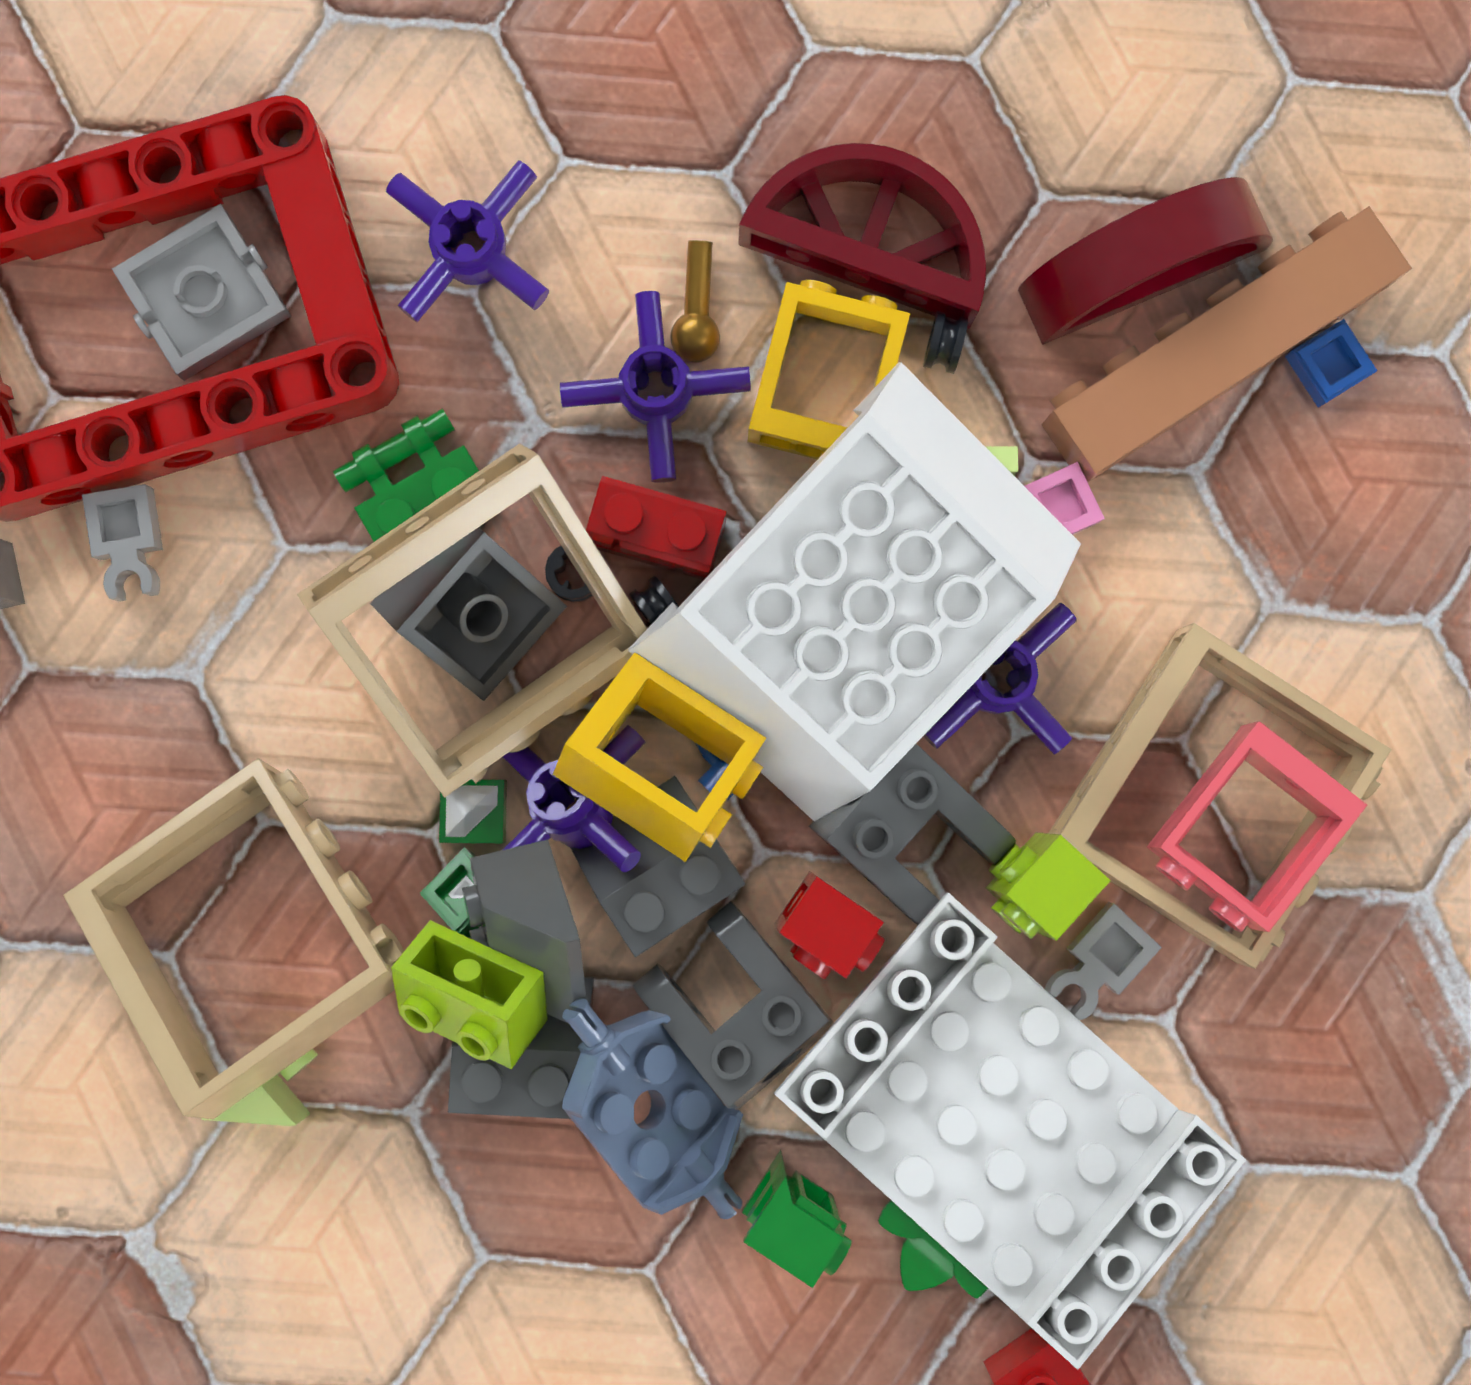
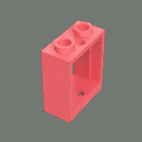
M1257 721L1242 725L1148 844L1147 848L1161 858L1155 867L1165 877L1186 891L1194 884L1211 897L1214 901L1208 909L1225 924L1240 933L1243 932L1246 926L1253 930L1270 932L1364 811L1367 804L1268 727ZM1244 760L1317 816L1252 901L1248 900L1178 845Z

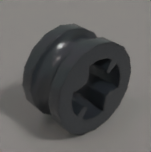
M937 311L930 332L923 367L931 368L934 364L941 363L945 366L946 372L955 373L966 336L968 318L960 316L957 321L951 322L946 319L944 312Z
M562 546L557 547L548 557L545 566L546 580L550 588L561 599L573 603L583 602L593 597L585 582V586L579 589H571L572 586L567 580L563 585L559 583L557 574L566 570L565 560L569 557Z
M655 575L648 580L649 587L646 591L639 592L635 589L629 594L650 625L672 602L678 606Z

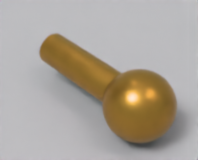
M688 241L684 315L674 323L670 335L671 344L676 354L689 362L707 360L715 353L720 342L719 329L715 321L709 317L713 242Z

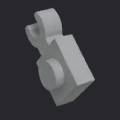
M146 484L83 494L91 557L100 561L111 559V565L107 569L103 581L104 589L109 599L118 602L126 601L124 582L132 574H138L140 577V586L143 594L149 596L158 595L160 591L159 576L152 566L146 564L145 553L163 550L154 489Z
M1108 902L1066 948L1080 962L1073 969L1060 970L1052 975L1046 984L1045 990L1053 997H1057L1067 985L1077 984L1081 991V998L1072 1007L1070 1012L1078 1020H1083L1094 1012L1098 1004V990L1103 984L1112 992L1120 995L1162 947L1117 905Z

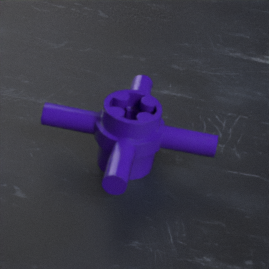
M518 160L482 204L471 200H457L443 206L404 174L398 173L391 179L386 188V193L430 227L428 243L435 260L398 304V307L408 317L418 322L453 279L465 285H480L494 278L533 310L538 309L543 304L549 294V289L505 255L507 240L501 225L504 217L537 179V175L529 166ZM471 231L477 232L479 238L486 241L477 252H475L470 244L465 243L457 247L456 253L451 249V247L456 248L458 242L464 238L463 234Z
M642 291L635 294L639 348L629 355L619 373V378L561 382L560 396L562 408L622 403L623 408L631 418L646 425L651 482L665 483L676 480L671 423L686 412L694 396L751 392L749 366L690 371L682 358L664 345L660 293L657 291ZM662 372V383L667 387H673L674 393L666 399L664 395L657 397L648 396L647 401L639 397L638 390L645 389L649 384L648 373Z
M1062 603L1057 604L1018 641L1015 640L992 664L998 665L1003 660H1006L1014 669L1008 672L1006 676V682L1011 687L1008 692L1002 696L999 691L990 686L987 679L981 681V675L924 735V738L934 748L938 749L979 710L993 714L1014 711L1054 755L1062 750L1073 738L1033 695L1038 680V668L1035 659L1077 622L1071 610Z
M627 725L605 747L603 752L624 765L646 742L631 726ZM529 747L518 752H508L503 756L529 782L526 795L532 821L502 850L552 838L570 848L582 849L594 845L622 872H628L636 866L640 860L641 853L611 825L613 814L552 775L558 760L546 764ZM574 799H577L574 806L567 810V807L575 801Z

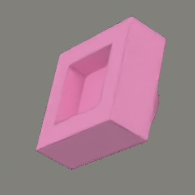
M1078 462L1025 485L1027 490L1072 535L1105 519Z

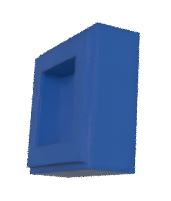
M1344 319L1285 356L1318 408L1378 371Z

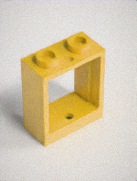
M802 280L800 285L786 282L748 429L747 442L818 460L848 428L772 408L796 313L887 336L874 388L898 364L910 313L897 310L898 305L895 302L879 296L865 295L861 297L860 301L837 295V290L833 286L821 281Z
M634 652L567 740L552 775L686 862L699 841L711 848L726 826L732 814L722 807L731 793L743 800L764 767L754 761V758L765 742L766 737ZM636 705L729 764L697 812L603 752Z

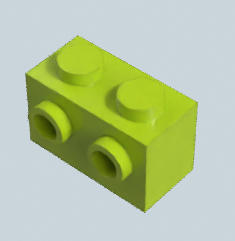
M1035 832L1024 846L1020 848L1015 843L995 866L992 865L989 872L995 878L986 886V889L998 899L991 909L1017 933L1023 932L1030 939L1038 933L1057 941L1111 880L1061 834Z
M431 920L391 967L399 1015L402 1016L405 1022L422 1033H431L433 1031L458 1043L468 1055L482 1061L491 1059L512 1069L547 1021L544 972Z

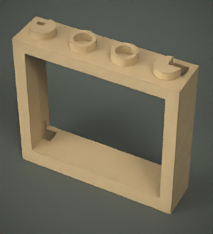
M518 444L297 594L307 611L444 798L470 779L476 784L486 774L487 767L508 752H518L531 745L538 738L540 730L560 715H569L583 708L591 700L595 690L617 676L632 656L628 649L647 630L540 456L522 444ZM529 494L612 626L440 748L434 750L345 627L342 620L520 498Z
M1193 623L1177 629L1052 826L1049 834H1061L1111 880L1110 882L1235 963L1256 969L1259 962L1265 960L1273 946L1280 947L1285 931L1281 927L1292 909L1304 905L1314 893L1319 881V877L1316 874L1308 881L1270 932L1253 930L1246 926L1242 933L1234 930L1231 934L1088 842V839L1198 665L1341 756L1340 761L1330 776L1359 799H1368L1381 785L1376 780L1383 770L1381 766L1392 749ZM1308 810L1260 889L1317 816ZM1352 826L1330 854L1336 852L1344 844L1352 830Z
M259 758L63 895L183 1116L215 1119L393 992L395 988L391 967L404 952L403 947L392 931L384 924L377 926L368 912L366 906L372 903V898L364 884L352 871L349 870L345 873L334 856L335 853L340 851V846L332 832L320 819L317 818L313 821L303 806V803L309 799V796L302 783L289 769L280 772ZM271 805L369 968L218 1074L126 906Z

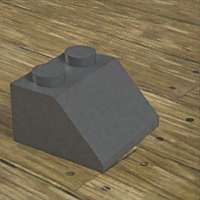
M479 527L381 593L370 603L396 632L483 701L567 607Z
M676 776L658 786V788L693 811H698ZM613 816L611 825L641 853L640 860L634 868L628 872L620 871L594 845L582 849L571 848L599 903L635 957L746 885L744 879L717 839L711 848L699 841L687 861L684 862L616 816Z
M539 841L471 857L470 864L474 885L463 887L462 892L470 927L481 925V928L469 930L470 938L544 972L547 1014L566 1022L562 1017L564 1010H573L569 1006L572 1002L580 998L586 999L580 938L549 841Z
M584 977L586 1000L592 1008L594 977ZM547 1014V1021L512 1069L491 1059L486 1061L475 1059L468 1055L458 1043L453 1041L448 1113L571 1119L562 1109L564 1095L581 1053L577 1047L582 1043V1040L569 1023Z

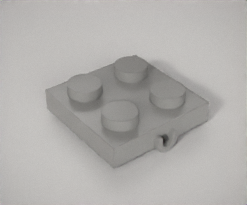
M221 204L112 268L138 311L137 314L133 315L135 322L147 338L154 337L176 375L184 381L291 317V314L264 272L268 266L259 255L257 248L253 244L247 245L228 212Z

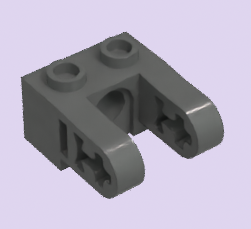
M917 744L906 753L870 792L819 820L813 821L809 825L819 837L917 926L940 900L895 858L934 814L945 822L972 849L994 866L1016 843L1015 838Z
M730 901L706 922L761 989L759 994L715 1031L676 981L658 963L637 980L633 987L650 1011L667 1014L671 1020L668 1024L661 1023V1025L726 1107L740 1109L819 1041L834 1022L743 913Z

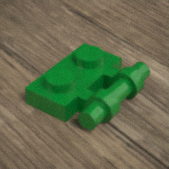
M443 408L423 420L418 415L401 424L402 432L374 448L369 444L362 446L352 452L353 460L333 470L336 479L345 492L368 481L376 494L354 507L373 542L479 471L464 445L443 457L434 442L455 431ZM417 452L425 467L393 484L386 470Z

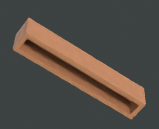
M1368 206L1348 220L1342 211L1338 212L1308 234L1313 241L1310 245L1297 253L1291 245H1287L1257 267L1262 276L1245 287L1239 278L1231 281L1206 300L1211 309L1194 320L1191 319L1187 312L1180 314L1154 333L1159 341L1154 346L1141 354L1135 345L1131 346L1102 367L1107 376L1088 388L1083 379L1056 395L1050 401L1055 410L1052 411L1041 425L1067 464L1071 465L1078 462L1087 482H1090L1373 298L1409 272L1412 267L1371 207Z

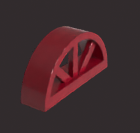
M850 143L825 147L807 153L788 163L764 183L751 200L739 223L738 245L932 316H935L937 311L944 312L946 319L951 322L957 321L960 316L968 318V329L972 326L980 310L986 283V257L981 232L976 219L965 199L944 175L931 165L904 151L875 144ZM840 182H866L881 185L860 241L844 235L821 186ZM898 192L924 207L937 220L943 231L895 253H890L879 249L878 246ZM802 195L816 225L782 214L779 211L793 199ZM954 249L961 278L923 265L922 263Z
M1241 177L1218 179L1157 200L1096 230L1044 263L1020 285L1018 291L1040 341L1044 345L1268 249L1273 242V238L1247 181Z

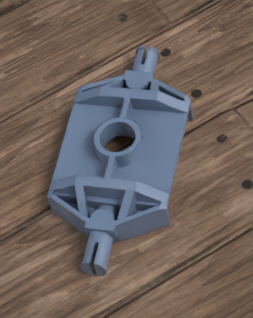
M585 998L572 1002L569 1006L573 1010L565 1009L562 1017L580 1037L582 1043L577 1047L581 1053L564 1095L562 1109L643 1208L662 1215L704 1195L721 1219H729L736 1215L737 1212L733 1207L740 1209L742 1207V1199L736 1195L726 1182L724 1172L729 1163L743 1114L740 1110L724 1106L702 1075L661 1025V1023L668 1024L671 1020L667 1014L648 1010L613 1024L605 1025ZM648 1091L651 1097L650 1112L644 1121L636 1124L634 1121V1104L643 1092Z

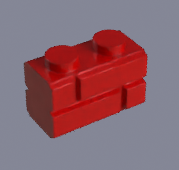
M602 476L587 523L586 532L600 551L674 572L680 568L683 569L684 575L705 580L713 571L726 525L727 511Z

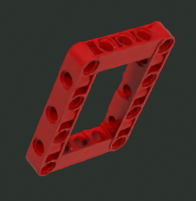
M287 95L273 96L0 178V265L24 257H29L33 261L105 240L104 233L144 221H149L152 225L212 208L219 204L222 205L224 204L222 199L224 197L268 185L316 345L21 435L17 433L8 402L14 399L12 389L3 383L0 374V473H4L5 479L3 489L0 492L1 521L8 522L28 518L83 501V494L133 486L369 414L388 406L395 398L399 387L398 371L328 141L308 106L298 98ZM292 130L303 131L297 143L288 147L279 146L280 139L286 133ZM172 166H181L180 172L174 180L168 183H159L161 175L166 169ZM58 201L57 209L53 215L45 220H40L43 209L48 204ZM363 362L376 364V371L370 382L363 386L349 385L350 373L356 365ZM251 398L253 408L248 418L240 423L230 424L229 413L232 406L241 399ZM122 435H128L129 446L127 452L122 458L110 461L109 449L113 441Z

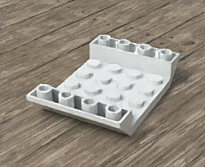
M898 362L853 410L858 415L856 420L679 607L672 602L628 649L632 655L634 652L766 737L754 761L764 767L761 773L814 822L870 792L1052 603L1081 545L902 362Z
M946 893L778 1087L774 1094L1078 1370L1244 1164L1246 1159L1197 1115L1179 1110L997 947L993 942L998 936L950 893Z

